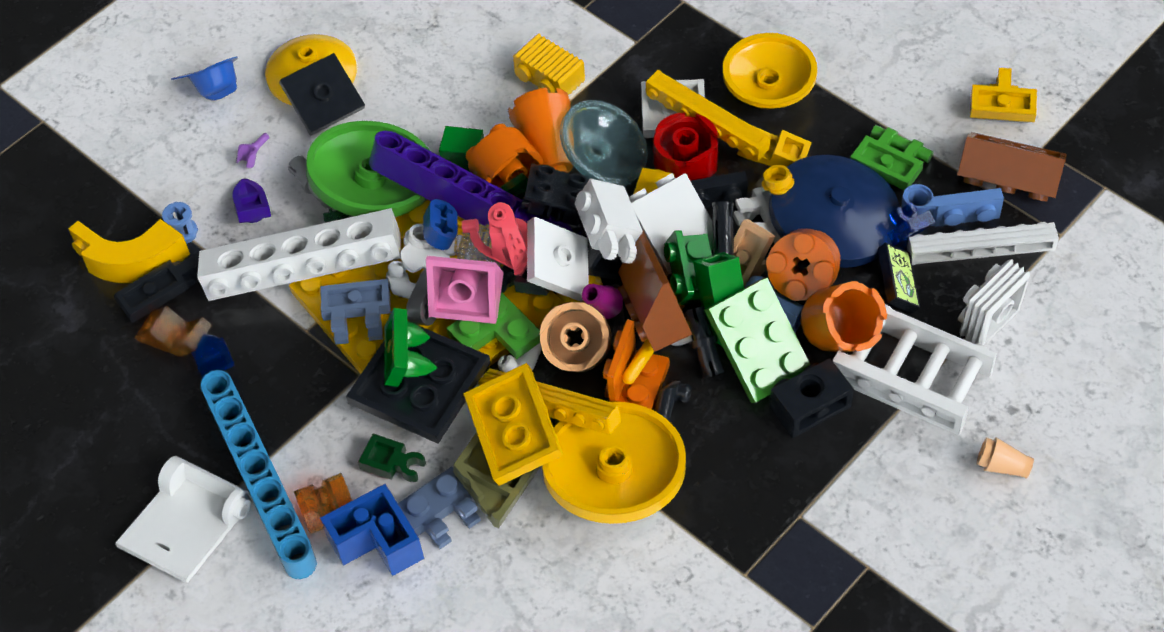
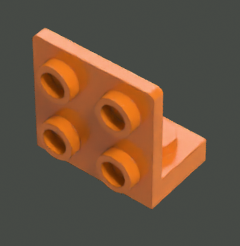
M627 319L623 331L618 330L613 344V350H615L613 359L608 358L604 366L603 379L607 380L605 398H609V402H629L654 410L659 391L662 389L670 366L669 357L653 354L634 383L625 384L622 381V375L638 352L636 350L635 324L633 320Z

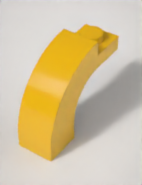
M161 219L141 236L123 242L103 239L79 221L68 228L74 240L72 246L82 256L89 273L109 282L133 283L169 260L172 263L182 262L190 255L184 236Z

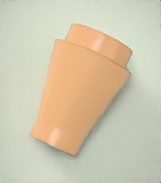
M986 437L980 448L976 464L984 467V471L1028 478L1033 467L1034 458L1023 454L997 437L994 440Z

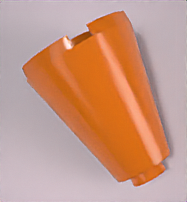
M540 88L517 97L514 100L515 107L513 109L508 108L509 119L514 128L518 129L541 155L543 165H549L555 168V170L569 173L573 168L571 103L568 93L556 88L557 93H548L547 88Z

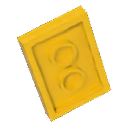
M527 363L464 393L493 480L498 486L563 456L532 369Z

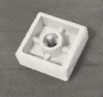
M1013 259L1007 260L1002 266L995 264L987 273L985 282L980 287L973 285L963 298V302L967 306L958 317V321L962 323L959 332L960 337L965 336L966 341L970 340L973 344L984 346L1020 310L1030 278V272H1024V267L1019 268L1018 263L1013 264Z

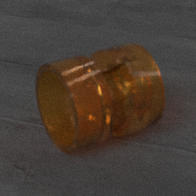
M342 473L323 479L320 487L310 484L293 491L310 535L324 529L321 517L352 501Z

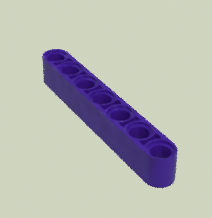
M385 130L375 135L369 159V165L374 171L430 201L439 199L449 203L457 211V216L465 220L477 219L479 227L489 232L488 211L491 206L499 202L508 204L512 208L515 218L522 219L526 223L533 217H537L573 232L568 224L563 223L561 220L559 222L555 221V217L552 215L547 219L546 212L543 213L542 217L526 213L527 210L521 208L522 200L395 132Z

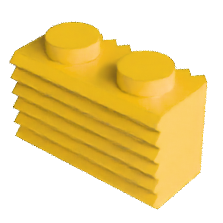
M540 33L535 35L513 55L516 76L523 82L529 81L539 89L547 88L548 93H557L556 88L564 90L569 95L585 80L583 60H579L577 56L574 57L572 53L570 54L568 51L560 48L559 45H555L554 42H551L544 36L542 37Z

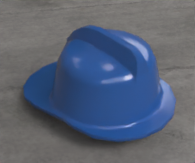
M238 57L223 60L201 71L171 78V80L188 77L198 92L206 99H222L237 89V77L233 62Z

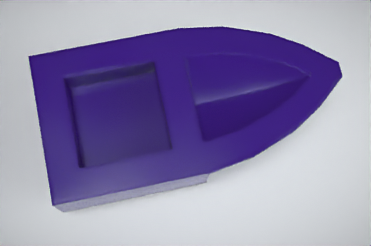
M241 179L232 192L234 208L239 223H255L263 218L271 217L264 189L252 180Z

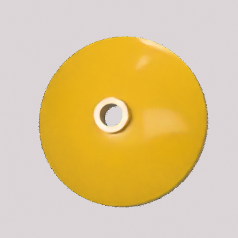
M760 33L746 37L730 48L723 61V79L728 90L742 102L760 108H781L797 103L810 93L817 79V62L811 50L801 41L779 33Z
M308 34L293 38L277 48L270 56L265 69L267 85L277 99L292 105L279 84L280 80L335 53L353 83L357 74L354 53L343 41L328 35Z

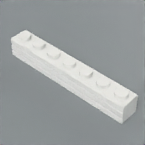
M1039 222L1032 225L1019 224L1012 227L999 226L992 229L978 228L972 231L958 230L952 233L937 232L932 235L917 234L909 237L907 251L910 252L912 265L1055 251L1059 237L1054 222Z

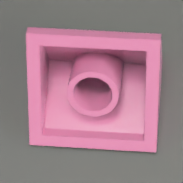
M427 256L426 274L429 317L496 324L504 274L497 263Z

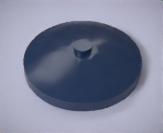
M815 155L800 159L787 166L794 179L793 187L785 194L770 195L769 215L777 234L782 238L797 229H813L826 233L833 239L839 249L841 268L857 267L878 259V247L885 242L893 244L901 223L900 204L890 185L873 169L846 157Z

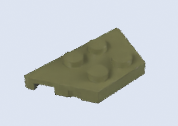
M555 420L553 428L558 422H560L559 420ZM476 432L454 463L453 473L493 526L499 529L540 467L498 486L493 480Z

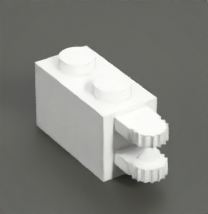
M590 178L583 190L578 193L575 206L592 249L600 250L604 259L612 260L618 254L623 263H633L637 254L635 243L643 231L625 187Z

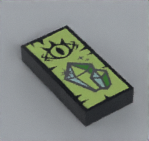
M885 242L878 247V254L887 303L913 313L920 308L910 252Z

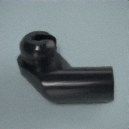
M675 380L659 391L654 411L670 422L673 405L677 400L682 402L690 400L691 385L682 384L680 380Z

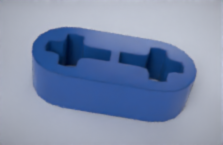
M434 199L430 202L423 216V236L432 247L447 250L451 247L458 233L457 211L449 203Z

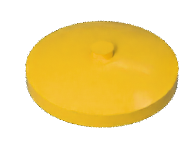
M612 402L618 404L621 422L610 435L564 421L558 422L554 427L563 456L542 465L544 482L557 503L578 517L608 524L637 521L665 507L682 486L686 471V452L679 432L661 414L647 407L629 402Z

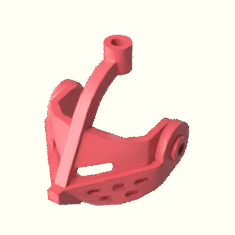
M496 203L488 211L489 235L492 249L481 240L477 219L462 221L463 233H470L472 243L482 254L513 269L515 276H521L527 268V223L522 219L515 218L514 212L508 204Z

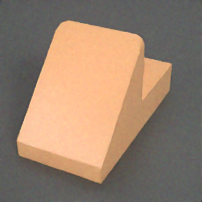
M749 219L742 221L734 237V256L739 257L744 286L752 276H761L767 270L764 258L776 237Z

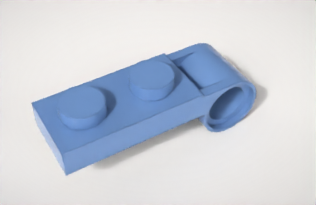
M913 184L904 190L901 220L907 226L914 228L933 225L935 227L944 225L955 226L960 223L975 221L987 222L1000 218L1004 197L1001 188L933 196L932 191L927 186Z

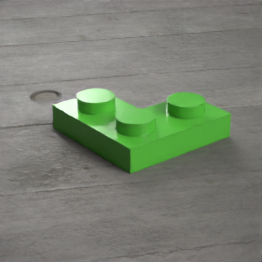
M503 293L500 296L496 324L457 320L446 328L447 335L452 340L477 351L496 338L516 359L540 343V330Z

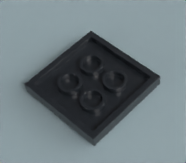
M421 327L430 336V339L419 346L408 347V350L417 352L432 361L437 366L435 371L419 377H403L398 387L385 385L384 340L346 395L348 404L439 444L466 402L464 393L475 388L490 364V357L487 354Z

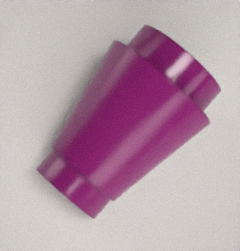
M589 284L582 291L583 301L598 310L606 319H611L621 312L623 298L620 291L615 287Z

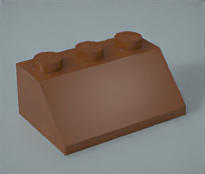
M971 132L966 138L957 175L963 176V182L983 186L985 181L997 184L996 188H1001L1002 192L1015 194L1016 189L1029 192V198L1048 201L1049 197L1056 198L1067 154Z
M642 230V234L635 243V246H637L635 261L630 264L622 263L618 274L623 285L617 288L622 295L631 319L634 321L641 341L649 340L655 352L692 335L670 283L644 230Z

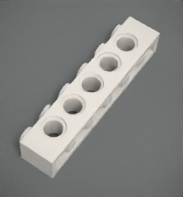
M392 208L201 250L199 251L197 278L208 301L401 259V233Z

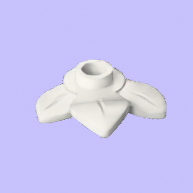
M415 224L405 233V247L401 250L400 257L403 266L409 272L414 273L422 268L426 269L427 256L450 258V256L462 252L463 248L454 240L449 249H436L424 239L423 224Z

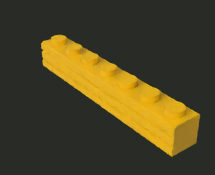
M657 70L646 81V94L650 99L657 100L667 109H672L677 113H685V116L696 117V114L706 117L716 127L718 138L727 142L730 147L742 151L748 158L759 161L769 150L771 138L769 135L661 71Z
M489 368L487 373L480 378L478 384L480 386L506 372ZM536 381L550 418L608 435L621 422L618 404Z

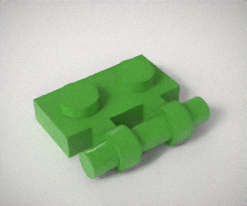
M875 125L871 131V137L865 136L850 159L868 166L884 178L886 182L905 190L913 184L922 171L923 161L928 163L931 160L933 151L923 147L924 143L916 139L910 141L899 136L898 131L892 128L884 129Z

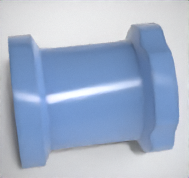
M174 202L165 207L162 212L164 222L184 236L186 244L192 242L196 238L198 228L196 223L191 220L192 211L190 207L183 202ZM173 212L176 213L177 219L174 218ZM183 227L187 229V234H185Z

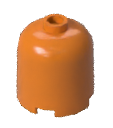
M850 281L816 291L806 300L801 312V326L808 341L818 349L829 352H838V350L841 352H857L873 347L881 339L882 334L880 332L883 328V320L887 319L884 300L877 290L868 288L864 284L858 283V281Z

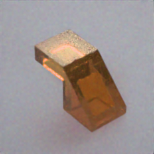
M165 306L151 312L135 338L139 342L181 357L197 350L212 324L203 317L186 322Z

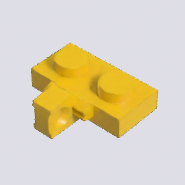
M999 68L996 84H989V86L972 85L970 118L1035 122L1037 89L1018 88V86L1011 85L1012 68Z

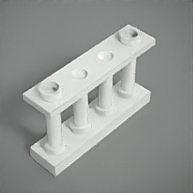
M885 304L887 319L883 320L881 331L900 339L885 367L878 368L864 362L872 347L853 352L850 355L838 350L833 359L834 364L854 390L959 436L965 425L969 409L968 406L962 404V401L977 373L988 377L991 376L997 353L990 351L981 344H973L897 312ZM913 345L932 353L916 382H911L897 376ZM945 359L964 366L950 395L947 397L929 390Z

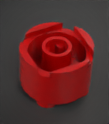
M675 113L664 118L657 125L653 138L654 168L673 173L675 178L686 173L690 181L711 177L716 173L718 164V136L714 124L706 117L696 114V117L685 116V113Z

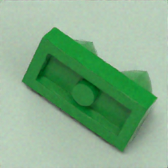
M393 308L384 326L385 385L398 387L403 377L424 376L435 371L437 366L419 353L408 350V347H416L430 339V336L418 325L407 321L406 309Z

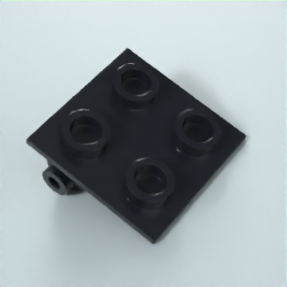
M531 163L521 208L526 209L528 214L542 217L545 207L548 205L547 219L550 218L552 208H558L555 221L558 222L562 210H565L562 222L578 227L579 224H582V221L576 209L575 201L578 193L583 190L589 179L582 174H569L555 170V168L549 165Z

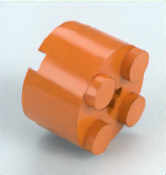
M503 123L495 125L487 136L467 151L465 157L468 161L469 171L472 174L499 188L520 173L528 177L531 163L543 165V158L518 129L506 127Z
M813 229L794 230L778 240L771 248L766 259L768 277L774 288L790 300H807L816 291L830 287L836 280L840 269L839 249L833 239L826 233ZM807 258L810 264L807 266V269H801L798 266L800 260L802 261Z

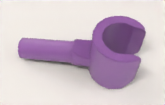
M263 133L251 145H239L236 163L244 160L247 161V168L254 167L257 151L269 139V135Z

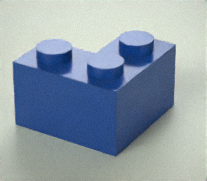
M386 484L320 518L327 539L343 566L375 548L392 576L424 559L419 537Z

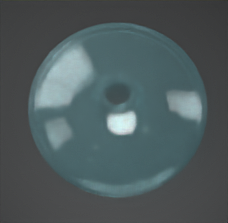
M586 100L575 104L563 117L560 125L561 144L569 161L582 175L588 179L591 178L621 186L634 182L640 176L642 167L645 168L647 165L648 148L642 131L627 113L604 101Z

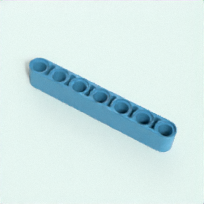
M223 370L211 371L203 377L201 390L286 573L294 579L307 578L315 571L317 561L305 530L230 375ZM245 443H249L248 445H246V446H244V447H240L241 445H243V444H245ZM257 470H262L258 474H253ZM271 497H276V499H274L271 502H265L267 499ZM290 525L286 530L278 531L280 527ZM296 554H304L299 559L291 560V558Z

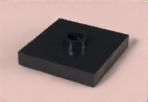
M335 53L281 79L279 82L310 136L365 108L362 98Z

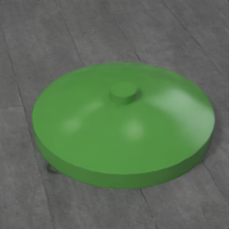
M377 121L343 123L326 130L311 144L306 159L307 181L312 191L321 201L344 214L358 216L392 208L394 216L398 217L421 206L427 199L377 173L370 167L369 159L375 135L380 131H392L427 150L429 148L414 134L392 124Z

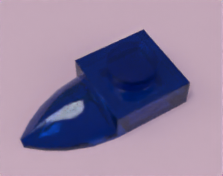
M203 333L198 341L196 350L191 352L202 378L211 371H225L235 366L223 338Z

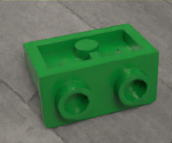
M676 230L664 244V257L666 262H670L672 272L670 286L674 295L676 294L679 305L700 303L693 261L712 255L708 234L683 236L682 230Z

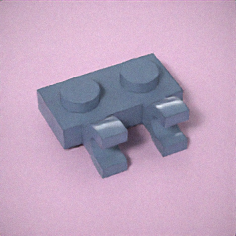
M388 279L321 286V315L323 321L331 320V330L334 332L335 345L349 343L347 318L365 316L369 341L383 339L381 314L391 313Z
M452 466L398 503L417 536L426 532L439 549L452 542L451 537L446 533L449 531L448 527L442 521L450 513L455 511L469 529L481 521L476 513L478 510L477 505L471 500V495L453 473Z

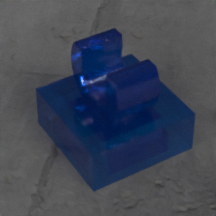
M910 202L903 208L898 207L889 213L891 221L898 227L888 233V236L893 245L908 240L909 237L920 234L936 223L930 211L918 215L917 208Z

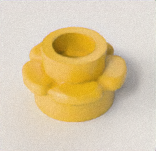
M784 165L771 166L763 174L762 188L765 191H770L771 194H785L794 185L792 173Z

